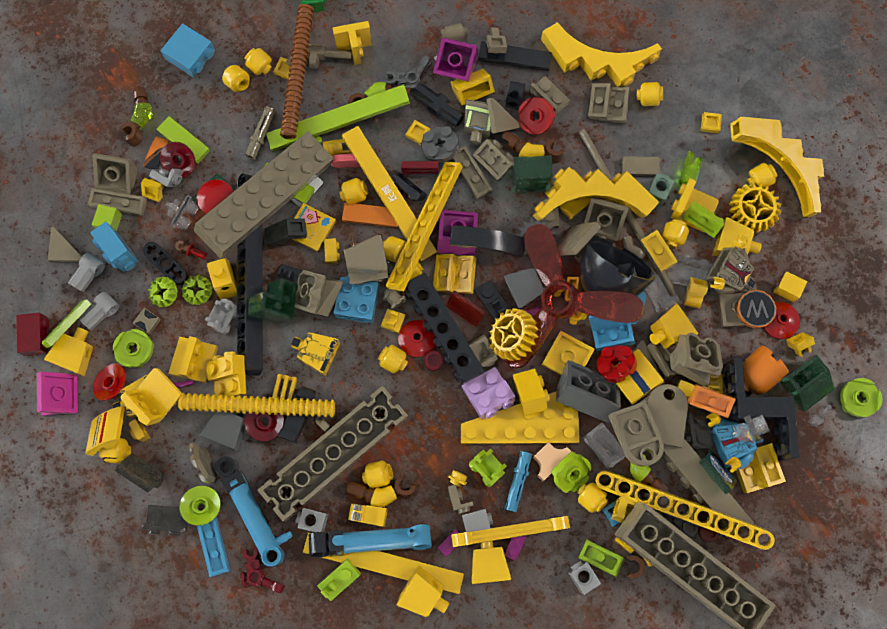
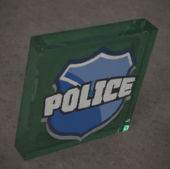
M712 449L704 454L700 464L725 494H728L732 491L737 480L724 467Z

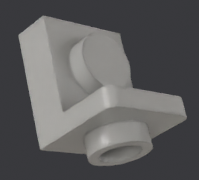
M160 168V170L152 169L149 176L167 187H176L182 180L183 170L171 169L169 172L163 168Z

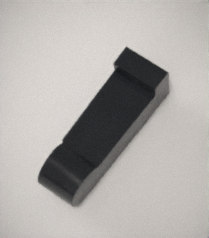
M301 386L296 398L297 400H300V398L306 400L308 398L312 401V399H315L316 391ZM290 414L287 416L277 436L297 444L308 416H305V414H302V416Z

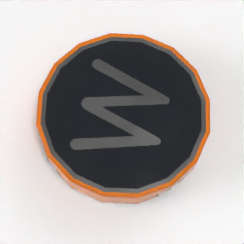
M753 290L742 295L737 302L736 312L740 321L742 320L746 326L758 329L767 326L773 321L776 316V305L772 297L764 291Z

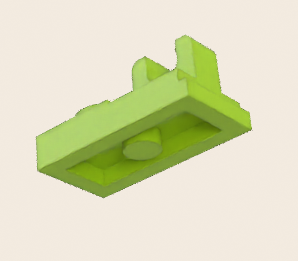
M695 201L692 202L682 217L713 238H715L725 224L723 223V218L714 215L715 213L710 212Z
M347 558L317 586L321 590L322 595L332 601L356 580L361 573Z

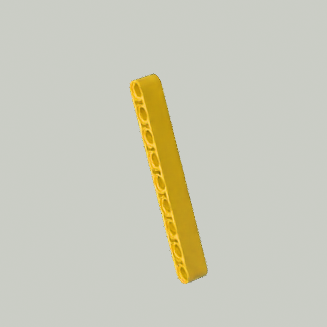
M602 470L596 476L597 486L605 491L635 502L646 503L653 509L760 549L767 550L774 545V536L765 528L608 470ZM601 475H608L611 478V482L608 485L601 484L599 481ZM621 482L629 483L630 489L627 492L619 490L618 485ZM639 490H648L649 497L647 499L639 498ZM661 496H666L669 499L668 505L664 507L658 505L657 501ZM683 503L687 504L689 507L688 511L685 514H680L677 511V507ZM701 511L708 512L707 520L699 521L697 519L698 513ZM723 518L727 519L728 526L724 529L719 528L717 525L718 521ZM741 526L748 527L747 535L739 536L738 529ZM761 534H767L769 537L768 541L764 544L758 541V537Z

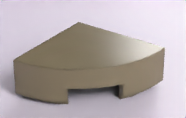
M317 416L314 419L325 432L332 428L322 417Z

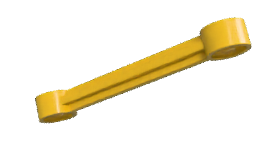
M568 516L452 534L451 537L453 547L568 529L570 524Z

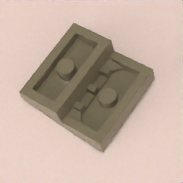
M592 83L588 118L611 123H626L630 87H611L610 83Z

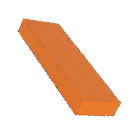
M346 202L344 203L342 222L398 228L386 207L363 204L349 205Z

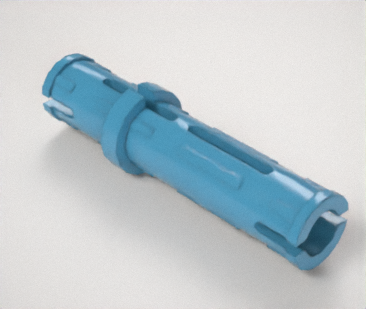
M520 451L517 466L513 470L515 473L504 509L517 512L526 476L529 475L528 469L533 454Z

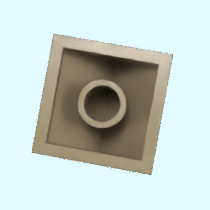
M93 153L95 189L131 195L138 168L131 159Z
M592 197L583 224L598 222L601 227L595 234L596 236L600 237L603 235L607 239L618 241L629 207Z

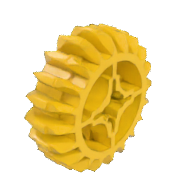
M751 183L749 186L744 185L742 189L740 188L736 191V194H733L731 197L732 201L729 203V206L732 207L729 213L734 214L731 217L732 220L737 219L738 223L759 233L761 230L767 231L770 227L772 228L775 225L774 223L779 220L778 216L781 214V210L778 208L781 207L782 203L776 202L779 196L774 197V191L769 192L768 186L762 188L760 184L756 187L754 183ZM754 196L752 200L742 201L745 197ZM768 215L766 219L756 220L758 216Z
M506 309L505 313H500V318H495L496 323L491 324L493 329L489 331V334L492 336L488 339L491 342L490 347L500 358L509 361L514 359L520 360L521 356L526 357L527 351L532 352L530 347L536 345L534 339L538 338L535 332L539 330L535 326L537 322L533 319L532 315L520 309Z

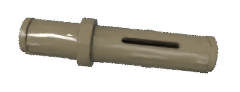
M265 107L257 128L249 139L250 144L245 153V157L255 160L260 147L264 144V137L275 114V110L271 107Z

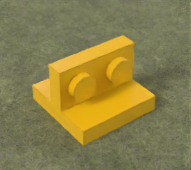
M369 21L333 27L337 50H352L354 64H362L361 57H364L362 47L372 46Z
M189 336V339L179 337L168 374L208 383L207 362L211 361L212 356H216L218 346L201 342L198 338Z

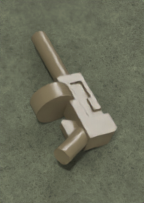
M309 43L307 58L309 59L310 68L318 69L320 60H325V57L352 59V52L328 50L326 45ZM290 56L286 61V64L288 66H290V60L292 56Z

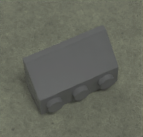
M570 360L566 362L557 386L556 401L609 423L608 415L619 411L621 408L619 387L616 383L606 381L596 371Z

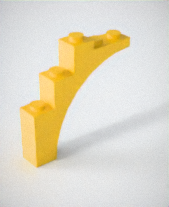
M558 22L543 30L541 41L548 51L552 52L553 58L564 73L568 70L573 71L580 65L591 81L595 78L600 79L607 73L616 87L629 86L634 81L633 79L637 72L641 71L646 64H653L659 59L662 50L657 43L649 48L635 52H604L577 41Z
M739 117L730 123L733 142L744 143L759 149L770 156L788 175L799 197L803 217L810 218L821 213L818 179L824 177L822 159L803 157L801 139L782 138L780 120Z
M568 167L565 170L561 168L554 175L556 179L552 184L555 187L547 194L549 198L546 202L541 201L535 207L536 213L533 217L539 221L563 203L575 199L594 197L627 206L637 216L643 218L648 216L659 202L628 171L622 174L617 173L610 181L599 169L593 172L590 170L582 180Z

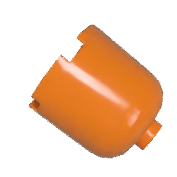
M763 345L743 361L746 393L750 391L756 395L765 394L785 378L789 372L781 359L776 361L771 356L773 352Z

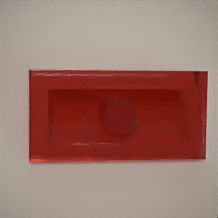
M452 292L446 307L477 327L484 318L485 311L458 292Z

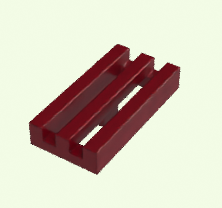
M402 161L401 171L403 175H438L439 166L438 161Z

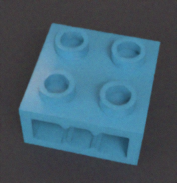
M183 23L161 49L165 60L192 77H195L197 73L202 71L204 64L213 57L215 52L210 40Z
M104 222L90 232L94 237L92 240L94 245L104 253L102 256L115 269L119 268L123 272L129 271L139 262L119 233L107 222Z
M349 275L341 277L340 280L343 281V284L336 298L335 318L373 324L380 289L379 283L372 280L362 285L350 284Z

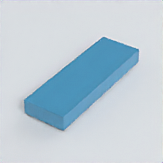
M216 516L210 523L197 526L209 577L231 571Z

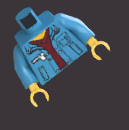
M716 413L707 415L706 418L711 420L708 426H716L710 435L724 467L728 468L731 466V473L739 469H745L754 458V453L757 450L756 444L763 442L761 432L758 430L750 433L746 424H739L735 421L720 418L719 414Z

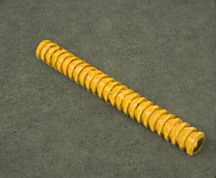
M182 393V396L178 399L180 411L184 409L186 411H190V409L196 411L198 409L200 412L203 410L205 412L209 410L215 412L217 410V412L224 411V413L228 411L230 413L234 411L240 413L242 411L244 414L246 412H249V414L253 412L255 414H259V412L265 414L266 412L268 415H271V413H274V415L278 413L284 415L286 413L288 416L290 414H293V416H296V414L308 416L310 414L312 417L318 415V417L330 415L332 418L335 415L334 400L330 402L328 399H325V401H322V399L318 401L312 399L310 401L308 398L306 400H303V398H300V400H297V398L293 400L287 398L286 400L284 397L278 399V397L266 399L264 396L262 398L259 396L247 398V396L241 397L240 395L237 397L225 395L223 397L221 394L218 396L216 394L212 396L206 394L204 396V394L197 395V393L193 395L191 393H187V395Z

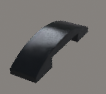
M451 226L449 245L464 248L473 247L503 252L505 255L523 257L525 238L491 229Z

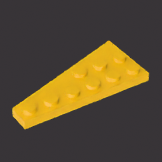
M556 392L549 394L550 400L547 401V410L525 416L521 404L497 411L496 415L489 419L484 418L481 420L479 417L462 423L461 444H547L548 442L550 444H579L578 410L557 402Z

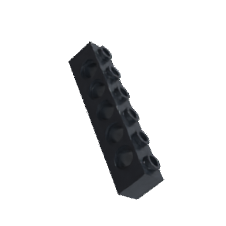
M424 272L410 280L404 293L408 300L412 299L415 306L413 308L416 314L424 319L423 325L428 333L432 332L434 336L433 342L437 349L441 348L445 354L443 355L444 361L454 369L452 373L456 381H461L462 384H465L483 374V367L427 274ZM424 293L428 296V299L421 301L417 296ZM431 309H434L437 311L438 315L436 317H430L427 314V312ZM443 325L448 331L441 334L438 332L437 327ZM455 342L457 349L450 350L447 347V343ZM464 358L467 361V366H459L457 360Z

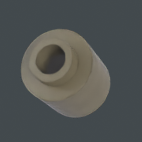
M462 23L446 26L445 29L441 30L442 38L462 42L468 36L466 26H462Z

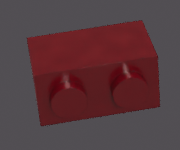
M40 312L16 315L17 353L23 356L48 354V348L41 344L47 337V329L50 327L47 316Z

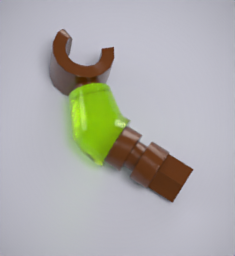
M140 86L132 88L135 106L131 122L124 123L119 127L124 133H131L126 137V142L133 147L142 142L143 134L139 128H143L152 116V107L148 103L145 88Z

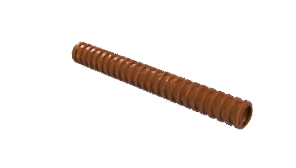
M308 4L299 5L297 11L293 52L291 53L290 73L288 74L287 94L285 95L284 115L282 116L283 121L280 136L285 139H295L297 136V122L300 115L299 106H301L300 101L302 100L305 64L307 63L306 59L314 8Z

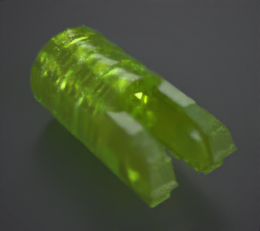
M690 151L687 153L679 179L680 185L682 183L686 184L689 178L697 181L703 161L702 157L698 156L694 164H692L695 153Z

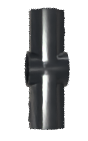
M423 83L418 84L412 96L424 104L432 115L443 118L455 128L460 125L465 117V113L452 105L444 94H437Z

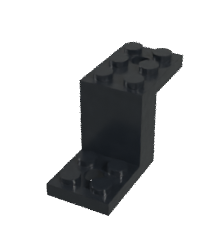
M733 358L724 364L721 370L722 378L725 381L723 394L735 398L727 419L735 422H774L773 435L776 437L774 451L776 456H778V461L799 458L794 397H745L742 358Z

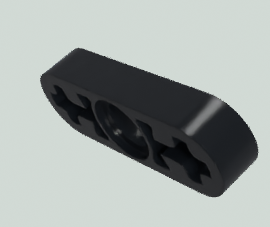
M156 242L145 244L143 248L144 255L167 278L173 280L178 286L183 285L184 281L188 280L187 272ZM151 248L155 249L160 255L158 258L149 251ZM164 259L170 260V266L167 268L161 267V262ZM175 270L178 274H181L182 278L179 280L171 271Z

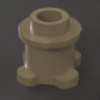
M387 289L383 293L385 295L383 300H387L394 311L407 301V296H403L398 290Z

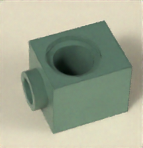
M656 174L648 190L659 202L657 205L660 206L666 201L674 183V180H671L670 177L664 174ZM656 186H661L664 191H659Z

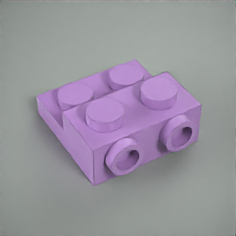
M496 367L462 385L463 391L481 420L484 418L489 419L496 415V411L502 408L507 409L514 404L515 395L507 382L503 380Z

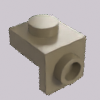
M485 335L468 343L482 367H489L498 359L497 354L493 352Z

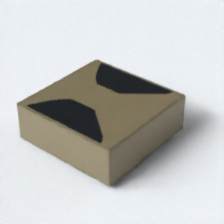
M143 308L133 324L150 335L161 319Z

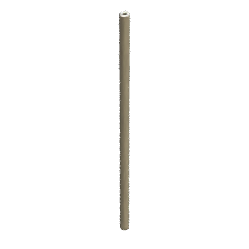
M585 129L579 131V134L599 170L611 181L612 176L588 133ZM628 209L626 218L674 304L683 305L665 271H660L641 241L646 236L632 211Z

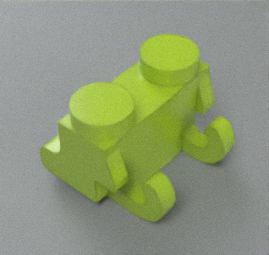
M483 449L469 463V467L472 471L479 472L483 477L484 484L491 487L505 474L503 470L507 465L505 463L502 465L494 457L492 449H489L487 452Z

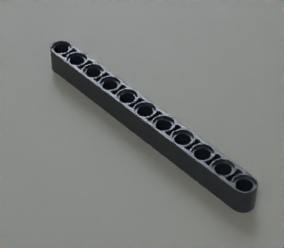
M240 174L237 180V189L248 181L252 175ZM262 224L237 245V355H244L245 375L259 376L263 370Z

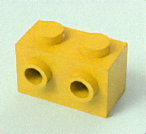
M536 369L513 374L515 389L525 416L547 410V401L550 400L547 389L543 390V378L541 375H537Z

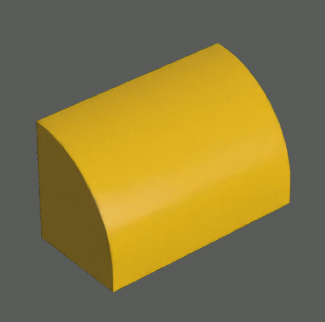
M484 69L473 72L469 82L458 79L450 82L455 96L461 105L465 104L466 99L477 100L495 92L491 76Z

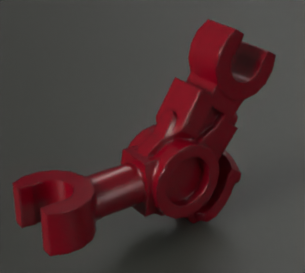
M254 547L253 556H249L248 549H243V556L248 561L245 563L247 576L244 571L240 574L243 587L263 585L282 594L285 585L272 581L264 575L261 560H257L260 554L257 547Z

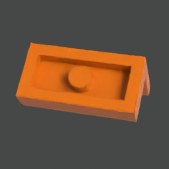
M697 384L691 397H686L689 404L727 418L735 402V398Z

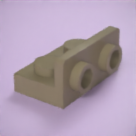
M546 76L536 84L532 83L530 85L529 94L531 98L540 97L548 100L553 106L556 115L570 103V100Z
M486 139L473 156L500 181L517 164L514 162L515 158L509 152L505 153L501 149L503 146L496 139Z

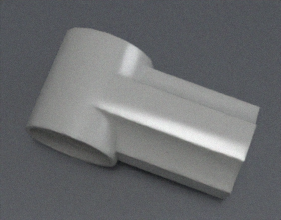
M89 252L85 253L79 261V268L68 283L84 292L93 278L103 272L106 263Z
M102 292L95 297L93 305L78 319L92 331L105 317L115 314L119 309V304L107 292Z

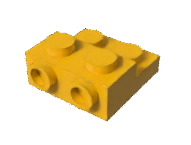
M225 352L224 357L221 355L212 356L211 361L207 362L206 371L208 381H214V394L216 396L221 394L223 397L225 395L229 397L231 395L235 397L245 395L244 355H236V352Z

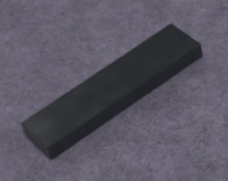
M481 41L478 60L549 71L552 52L507 45L506 53H488L487 43Z

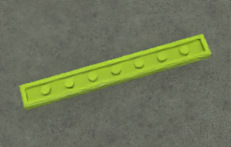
M404 85L389 89L297 122V136L295 139L281 137V128L266 133L270 149L276 151L288 147L307 131L313 137L410 104Z

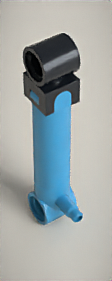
M221 457L216 462V472L225 477L221 482L236 505L261 555L262 562L267 566L280 565L284 560V551L279 545L288 541L293 536L292 533L289 531L277 538L274 537L248 486L249 483L244 473L239 470L238 462L231 457ZM230 462L232 465L231 470L224 472V464ZM271 550L276 551L278 555L274 562L268 558Z
M425 524L400 529L344 533L343 530L329 531V533L314 532L309 534V556L315 558L328 555L330 557L344 556V553L408 548L425 550L432 547L430 526Z

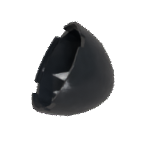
M592 237L584 246L580 260L582 287L592 302L601 306H614L625 303L640 295L655 280L656 277H653L654 271L637 255L626 248L620 250L612 246L613 242L610 240Z

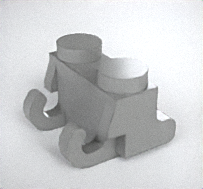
M222 298L221 301H215V306L209 316L205 318V321L208 322L207 325L226 335L231 327L229 325L231 319L237 317V306L231 301Z

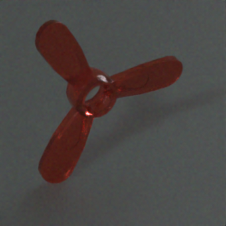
M543 224L532 225L524 235V242L531 261L545 285L540 300L542 308L533 316V319L537 322L535 326L539 329L535 332L538 338L534 339L536 345L530 347L532 352L527 351L526 357L521 356L520 360L514 359L513 361L505 359L509 366L516 369L526 366L545 342L557 319H568L581 312L601 320L634 323L643 315V302L638 296L631 293L614 291L579 292L573 284L564 280L561 256L550 229ZM568 289L570 295L568 305L563 310H553L551 304L553 295L558 290Z

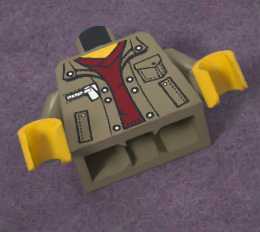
M738 235V241H733L732 243L735 248L722 249L706 278L714 283L710 287L714 288L719 294L733 293L734 291H741L743 288L751 290L755 285V281L750 278L754 268L750 264L745 250L748 244L746 237Z

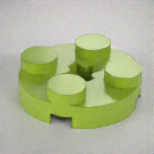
M130 329V331L120 333L113 343L115 359L121 365L128 368L143 367L153 354L154 343L146 333L138 329ZM137 344V351L130 353V345L134 346Z
M856 378L845 383L841 390L840 401L842 409L858 418L871 416L882 405V393L871 380ZM860 393H862V397H865V400L859 402L857 399Z
M575 452L568 453L552 470L556 486L565 493H568L567 491H578L589 479L587 474L588 469L591 471V464L580 454Z

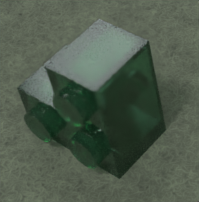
M282 278L268 283L267 293L261 292L250 296L248 315L278 324L294 320L297 283Z

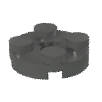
M438 127L423 135L422 149L428 159L443 163L454 157V153L459 149V140L456 133L450 127ZM444 142L443 147L439 148L437 146L438 143Z

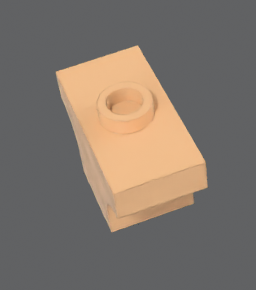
M548 442L533 457L540 467L537 477L543 482L552 473L553 468L571 450L568 447L556 449Z

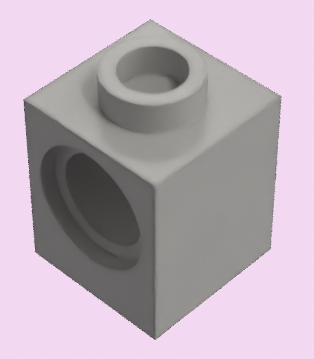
M303 508L302 512H298L296 518L297 528L312 532H324L329 514ZM309 515L316 517V523L313 526L307 525L306 519Z
M486 509L462 515L466 532L490 529V525L493 524L491 513H486Z
M578 561L570 567L572 570L568 574L582 595H585L601 584L588 562L582 563ZM583 570L588 574L586 582H580L578 579V574Z

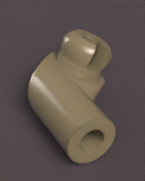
M631 236L622 238L624 248L641 259L646 256L644 249L633 245Z

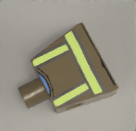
M466 99L465 134L471 135L470 143L473 145H480L482 138H490L492 130L487 103Z

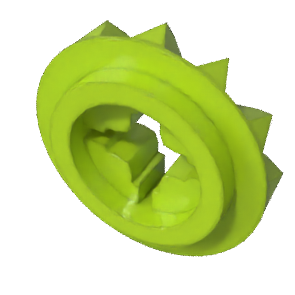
M200 275L190 276L188 280L184 281V285L181 288L184 299L193 305L205 303L212 295L211 282L206 277ZM198 283V287L203 290L198 291L195 295V292L191 289L195 288Z
M159 277L155 281L150 282L151 286L148 289L150 296L148 298L152 300V304L159 307H168L176 300L177 286L173 280L167 277ZM161 289H168L163 293V296L157 295Z

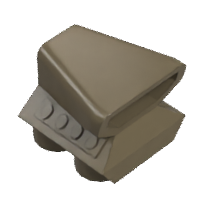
M381 235L373 236L350 248L344 249L350 284L362 285L367 281L379 282L384 278H389Z
M303 270L298 277V289L293 295L292 307L328 317L343 281Z
M694 333L680 335L676 349L670 354L671 370L702 386L708 387L710 374L719 376L723 368L720 344L712 338L702 340Z

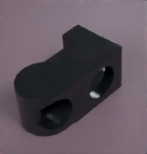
M511 80L505 107L519 110L525 97L526 84Z

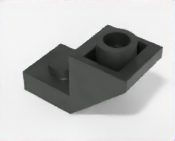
M305 218L284 219L264 228L266 247L285 246L287 239H306Z

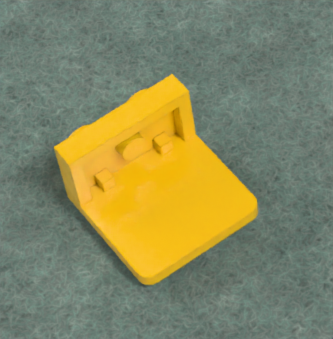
M689 178L686 184L682 183L678 193L681 195L679 199H675L671 207L674 211L670 218L681 220L686 225L704 232L682 217L693 201L713 213L719 201L717 198L694 189L697 181Z
M154 368L136 390L126 391L120 398L124 401L125 406L136 414L138 420L148 426L161 422L182 396V393L159 368Z

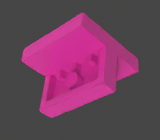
M37 373V412L41 413V416L49 417L59 413H78L77 374Z

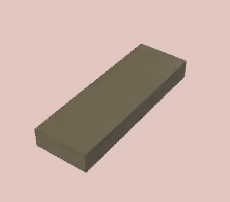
M466 145L460 147L458 151L456 150L452 161L461 163L463 166L460 174L475 199L479 200L492 193V187Z
M92 188L87 206L97 209L98 204L117 208L121 213L144 216L148 199L142 196Z

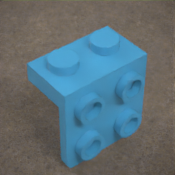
M615 307L612 310L596 311L589 315L597 351H602L605 347L635 344L627 307Z

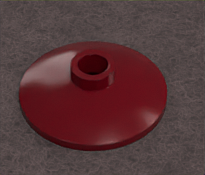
M168 143L162 148L160 153V163L163 169L169 172L171 169L183 170L182 178L189 176L194 171L196 164L194 153L184 143Z
M247 412L244 419L245 428L254 439L269 441L277 437L284 425V416L280 415V413L268 415L266 412L265 414H261V412L259 414H255V412L249 414ZM264 417H267L269 419V423L267 425H265L262 422V419Z

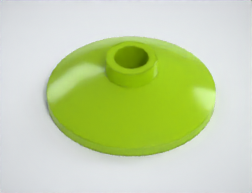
M193 487L183 495L180 501L181 516L192 525L201 526L208 524L216 518L220 511V498L216 491L210 487ZM200 505H205L202 511L198 510Z

